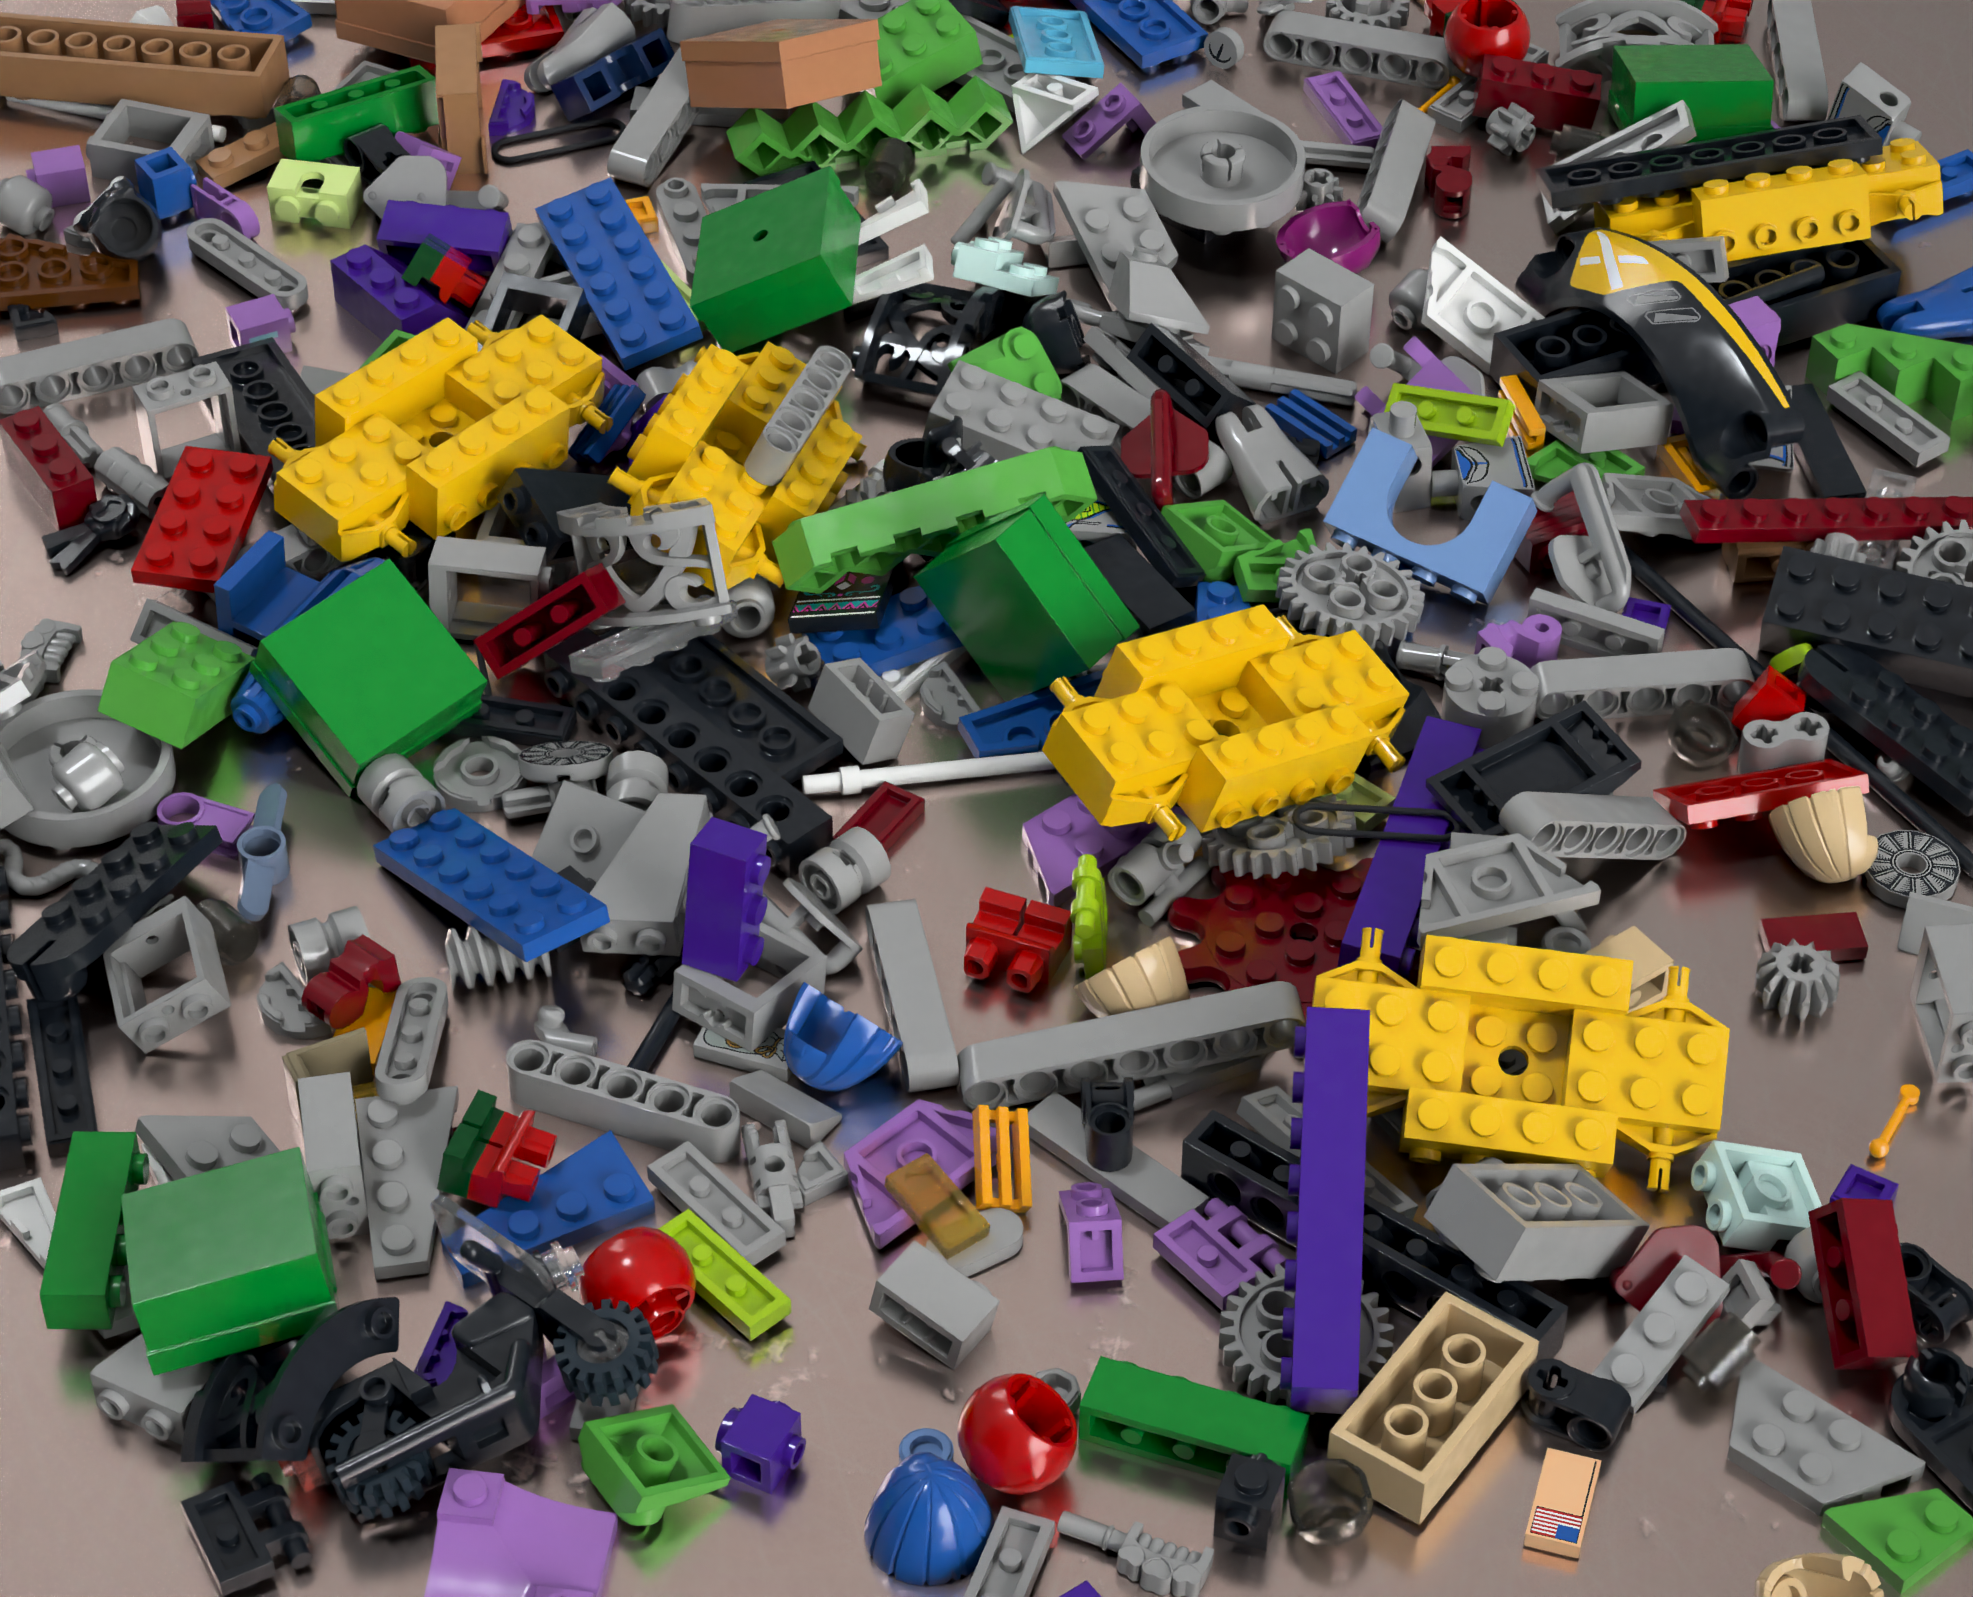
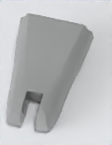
M612 2L603 4L598 9L594 7L584 9L561 40L528 65L524 73L526 86L531 91L537 93L552 90L551 85L635 40L634 25L624 11Z
M1258 404L1244 407L1242 410L1243 425L1233 412H1228L1216 418L1215 426L1220 443L1229 457L1254 520L1258 521L1260 525L1315 508L1326 497L1329 491V480L1288 439L1263 407Z

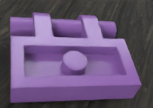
M1217 1197L1210 1200L1204 1208V1213L1210 1218L1206 1221L1192 1208L1153 1234V1248L1223 1311L1227 1307V1297L1229 1295L1238 1296L1239 1283L1241 1281L1255 1286V1272H1263L1260 1268L1265 1267L1274 1275L1276 1264H1280L1285 1269L1286 1258L1279 1252V1245L1267 1234L1259 1235L1247 1224L1248 1219L1244 1213L1235 1206L1228 1207ZM1234 1239L1242 1247L1238 1249L1229 1240Z

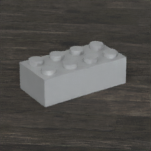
M958 360L929 411L922 438L926 439L932 428L949 424L954 419V416L957 415L963 420V448L967 450L974 443L980 441L982 443L981 450L986 451L996 460L1002 461L1053 446L1071 451H1077L1083 446L1111 445L1113 448L1120 425L985 371L980 367Z
M1453 1164L1423 1216L1439 1230L1438 1236L1444 1243L1465 1253L1475 1262L1474 1269L1482 1277L1495 1283L1518 1280L1533 1282L1534 1280L1547 1279L1564 1281L1565 1279L1575 1278L1594 1280L1596 1278L1609 1277L1611 1271L1625 1266L1629 1262L1650 1227L1646 1221L1579 1164Z

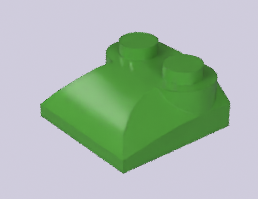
M1022 326L1011 329L1004 335L947 364L952 372L958 360H961L1062 401L1060 378L1037 336Z
M1225 500L1164 505L1161 511L1170 526L1205 571L1206 576L1202 580L1204 582L1212 583L1230 580L1234 573L1232 568L1237 556L1251 550H1261L1265 548L1266 544L1276 541Z
M673 1404L586 1421L578 1436L582 1455L581 1465L584 1472L614 1512L630 1525L646 1526L655 1524L661 1519L666 1506L681 1503L728 1485L731 1478Z

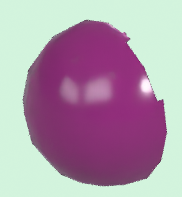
M1348 199L1347 201L1330 202L1311 207L1291 217L1279 229L1276 244L1285 264L1310 248L1353 273L1358 274L1369 267L1379 251L1381 233L1380 228L1373 221L1369 223L1370 229L1366 226L1359 208Z

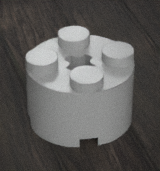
M1485 647L1480 650L1479 654L1460 659L1446 671L1441 718L1482 729L1478 748L1487 749L1534 725L1539 678L1526 665L1514 658L1508 657L1504 650L1498 647Z

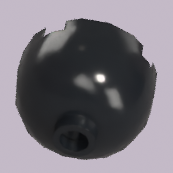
M1065 290L1037 301L1026 312L1022 321V327L1033 332L1039 339L1060 379L1066 378L1086 365L1091 364L1089 355L1081 357L1079 348L1083 347V344L1086 343L1083 340L1085 336L1071 299L1066 300L1067 293Z

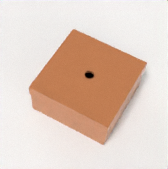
M335 0L337 19L335 20L336 34L339 39L436 64V25L475 24V22H480L482 43L525 4V0Z
M777 19L680 41L682 61H685L690 105L691 107L789 109L882 86L877 40L880 39L878 19Z

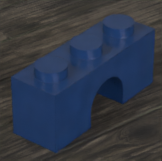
M661 27L627 43L550 87L569 122L595 111L620 97L621 93L663 73L675 53Z

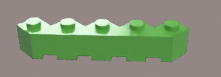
M975 75L948 102L922 83H919L892 110L864 90L838 117L817 102L801 105L783 124L759 108H749L726 133L735 160L762 177L810 161H815L821 169L831 166L835 170L836 164L858 162L859 166L891 162V157L913 154L916 159L946 155L947 149L969 147L970 151L982 150L990 146L1013 123V119L1003 95Z
M1848 323L1812 336L1805 376L1826 396L1829 385L1861 371L1906 405L1926 398L1952 422L1973 414L1972 345Z
M1053 446L795 520L788 525L785 532L772 541L786 589L821 594L849 571L883 576L911 553L937 557L946 549L945 546L959 533L1042 494L1046 495L1064 522L1071 521L1098 500L1082 452Z

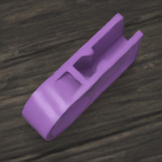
M207 177L203 178V190L195 184L190 185L195 218L198 220L204 218L222 220L250 240L259 235L260 225L258 218L250 205Z
M186 792L174 793L165 797L157 807L159 825H178L185 822H192L194 825H216L223 842L212 853L234 860L239 856L237 841L245 831L253 828L251 823L255 818V813ZM179 813H193L196 815L192 819L183 822L168 820Z

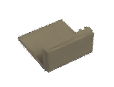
M364 1027L288 1052L285 1056H282L290 1110L302 1134L298 1078L350 1072L353 1093L374 1086L367 1032Z

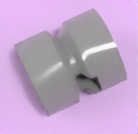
M637 750L617 755L609 763L606 796L647 811L658 793H668L669 772L667 765L660 757L650 752Z
M397 753L386 754L374 760L366 767L359 778L357 785L358 797L380 818L392 833L396 830L411 828L425 822L434 813L446 808L445 798L403 755Z
M858 826L849 829L834 839L829 847L821 848L803 860L799 866L801 884L810 890L833 914H838L856 902L861 894L869 893L888 880L891 875V864L882 844L873 834Z
M357 906L328 913L327 920L324 923L315 917L288 925L292 953L305 986L319 973L329 972L330 960L344 952L348 940H354L362 934L369 937L363 916Z

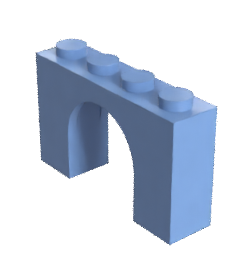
M1372 427L1323 520L1329 533L1332 535L1330 539L1343 547L1344 543H1348L1352 551L1355 550L1356 546L1360 548L1366 546L1372 556L1383 552L1385 553L1383 561L1387 563L1394 560L1400 561V564L1409 567V570L1413 572L1412 578L1420 581L1422 584L1434 587L1437 582L1450 588V594L1464 603L1474 605L1477 600L1489 606L1537 513L1533 498L1492 480L1471 522L1461 534L1448 542L1437 545H1421L1411 542L1400 535L1394 528L1393 510L1395 502L1418 457L1411 444Z

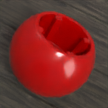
M1464 0L1451 13L1444 33L1445 48L1452 63L1463 73L1478 78L1484 54L1508 56L1512 59L1523 60L1527 55L1531 39L1527 17L1522 9L1512 0Z
M645 1226L625 1230L603 1242L588 1256L582 1266L579 1277V1292L582 1305L592 1302L594 1309L597 1310L601 1309L602 1299H611L613 1307L616 1309L620 1300L628 1302L631 1311L637 1307L643 1313L644 1319L648 1320L654 1340L664 1337L679 1326L694 1300L696 1290L695 1270L686 1250L676 1239L663 1231Z
M1010 1373L990 1379L972 1393L963 1406L958 1420L957 1439L962 1456L976 1478L1002 1493L1024 1495L1046 1488L1065 1472L1076 1450L1077 1425L1066 1402L1050 1385L1032 1375Z

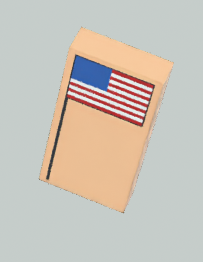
M1547 1448L1525 1533L1524 1546L1579 1558L1602 1460Z

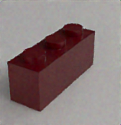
M1484 54L1474 90L1472 116L1489 118L1495 109L1499 107L1508 109L1511 102H1514L1534 115L1535 118L1531 124L1535 127L1590 137L1601 100L1602 75L1585 70H1572L1551 66L1546 63L1512 59L1508 56Z
M36 406L1 419L0 434L6 462L55 528L60 531L84 523V518L89 511V505L97 502L93 476L42 409Z
M600 563L583 571L473 641L495 677L499 680L626 603L604 565Z
M1840 1198L1809 1211L1808 1215L1834 1369L1886 1370L1908 1362L1911 1355L1917 1359L1919 1356L1917 1336L1912 1318L1907 1279L1903 1266L1898 1226L1892 1200Z

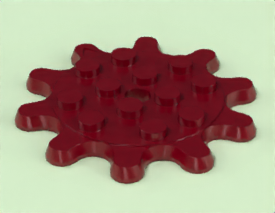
M1373 858L1362 859L1355 866L1342 871L1325 869L1316 863V871L1301 868L1297 876H1293L1286 871L1281 872L1280 876L1273 879L1271 874H1263L1258 879H1253V872L1235 877L1234 869L1222 873L1220 872L1219 865L1213 866L1210 871V880L1222 894L1211 899L1180 897L1173 902L1168 910L1167 920L1173 928L1194 934L1200 941L1196 946L1178 951L1187 984L1209 981L1218 984L1226 992L1275 981L1289 982L1298 991L1306 1020L1307 1007H1312L1316 976L1337 968L1341 943ZM1292 934L1296 937H1307L1310 939L1316 937V939L1312 942L1303 939L1294 940L1292 939ZM1416 950L1409 978H1404L1414 986H1417L1421 956V951Z

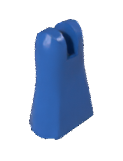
M1973 266L1929 288L1885 302L1877 311V321L1887 331L1938 340L1953 337H1973Z

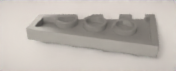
M1681 100L1553 165L1685 144L1697 136L1690 109L1684 100ZM1542 194L1547 222L1555 234L1594 208V202L1582 204V208L1575 211H1559L1557 208L1552 209Z
M458 1086L427 1089L416 1101L406 1105H397L395 1102L384 1100L380 1096L355 1099L375 1280L429 1272L438 1221V1205L440 1194L443 1193V1191L437 1189L443 1153L453 1136V1120L459 1102Z

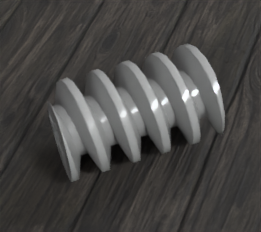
M471 925L467 928L465 941L461 940L454 928L449 929L447 932L445 952L452 992H454L456 979L460 976L468 989L474 988L476 974L481 973L488 986H493L495 974L498 970H501L507 983H513L517 967L521 968L527 980L533 979L536 964L541 965L547 977L551 976L549 952L524 962L486 935L484 938H481L478 930Z

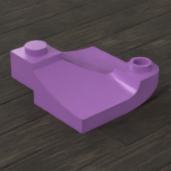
M449 1468L437 1510L436 1535L424 1597H602L618 1529L616 1513L577 1507L536 1495L506 1482L504 1474Z

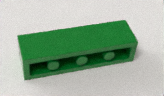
M417 65L275 107L274 113L280 152L291 160L320 162L322 159L335 155L344 156V139L380 123L389 128L393 137H395L398 131L412 134L425 132L429 127L439 124L436 78L423 67Z
M73 1131L39 1293L47 1329L112 1330L116 1308H123L125 1305L126 1280L122 1274L124 1266H128L121 1195L138 1191L139 1185H146L149 1178L148 1154L140 1153L136 1132Z
M1100 1356L1079 1405L1078 1439L1220 1480L1223 1479L1232 1453L1242 1456L1264 1453L1268 1459L1286 1468L1283 1498L1288 1499L1307 1448L1310 1415L1297 1412L1287 1406L1272 1405L1244 1397L1234 1391H1223L1191 1382L1181 1376H1170L1145 1369L1128 1361H1117Z

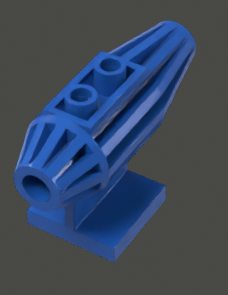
M268 530L214 584L218 630L246 643H249L253 638L262 640L385 562V560L376 557L369 558L333 570L319 582L286 567L284 537ZM249 671L231 700L230 706L233 718L239 727L248 732L265 733L285 720L286 717Z

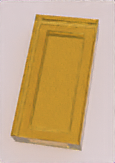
M928 1153L886 1176L884 1187L947 1260L989 1236L991 1225Z

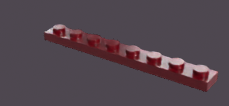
M1911 496L1896 498L1830 497L1808 499L1684 500L1679 515L1694 543L1815 541L1817 538L1825 540L1828 534L1835 532L1847 534L1857 541L1911 540L1913 536L1924 539L1927 527L1934 529L1940 534L1942 523L1945 521L1951 525L1953 530H1957L1961 520H1966L1969 529L1973 530V497Z

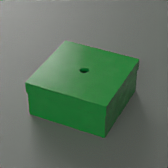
M1748 44L1614 46L1611 90L1608 92V111L1621 131L1684 100L1690 109L1697 135L1687 143L1773 129L1771 115L1774 80Z
M825 167L702 217L689 307L698 320L705 323L722 349L735 352L853 305L861 217L842 190L840 180L832 167Z
M1045 494L959 533L945 546L946 549L914 576L1005 702L1049 686L1059 677L1061 679L1063 676L1069 678L1089 670L1115 645L1126 640L1140 627Z
M390 558L260 640L256 659L251 661L249 668L253 677L348 797L357 792L360 776L374 760L393 753L403 755L408 759L456 727L461 721L471 717L480 710L483 703L481 696L487 684V679Z
M300 1146L121 1195L131 1304L145 1341L146 1356L154 1376L306 1334L325 1317L340 1309L325 1215L318 1193H314Z

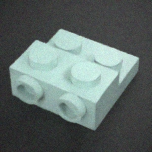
M988 236V239L975 237V241H970V243L958 241L952 252L951 264L955 266L953 277L1029 297L1055 294L1059 283L1058 277L1047 275L1048 268L1045 266L1026 262L1022 265L1024 252L1011 249L1013 242L1010 240Z
M1713 1140L1692 1168L1691 1184L1696 1191L1704 1193L1708 1204L1706 1211L1707 1226L1710 1230L1718 1231L1725 1247L1761 1252L1770 1251L1778 1239L1791 1241L1796 1234L1810 1227L1808 1212L1822 1206L1801 1153Z

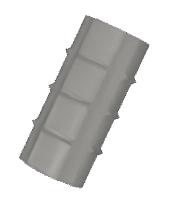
M112 447L102 452L94 466L96 478L104 483L112 493L128 495L137 504L140 512L153 520L169 484L166 478L154 473L149 465L139 462V458L135 455H130L120 447Z

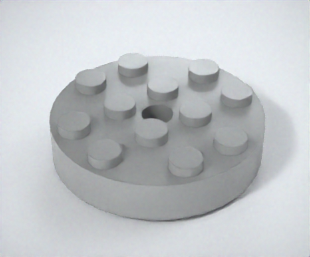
M1230 105L1192 107L1166 116L1154 124L1147 132L1141 145L1139 183L1141 189L1146 190L1154 208L1161 216L1168 217L1186 226L1209 230L1217 235H1228L1233 231L1267 228L1273 222L1289 213L1300 200L1304 184L1305 150L1298 136L1288 126L1265 113Z
M69 690L30 701L22 705L23 708L18 713L6 720L0 721V742L5 747L34 810L3 829L27 842L53 847L56 850L91 846L122 837L130 833L135 827L148 822L157 814L159 803L171 794L176 778L172 745L98 712L103 690ZM100 741L123 764L125 768L121 773L124 782L123 787L98 809L83 811L76 806L72 811H69L51 791L57 785L52 776V768L79 743L89 742L96 745Z

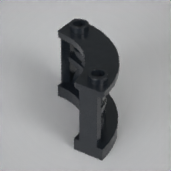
M922 283L893 293L882 294L871 316L862 345L856 346L852 354L851 370L855 371L854 379L864 384L938 397L952 373L947 364L974 350L971 346L975 339L984 341L989 333L999 331L1007 291L983 286L976 292ZM932 310L941 312L942 317L952 324L935 327L918 341L908 328L904 318L917 312ZM945 342L948 345L946 347H939L937 343ZM884 354L893 355L889 359V371L898 369L904 363L906 356L909 360L899 377L875 373L878 361ZM919 369L927 377L937 382V385L913 381V378Z
M386 1297L359 1301L328 1315L306 1334L214 1359L211 1364L215 1368L208 1378L204 1390L196 1391L188 1413L182 1441L181 1462L305 1461L307 1459L308 1445L315 1417L324 1398L335 1382L351 1367L364 1359L398 1350L399 1299L397 1297Z

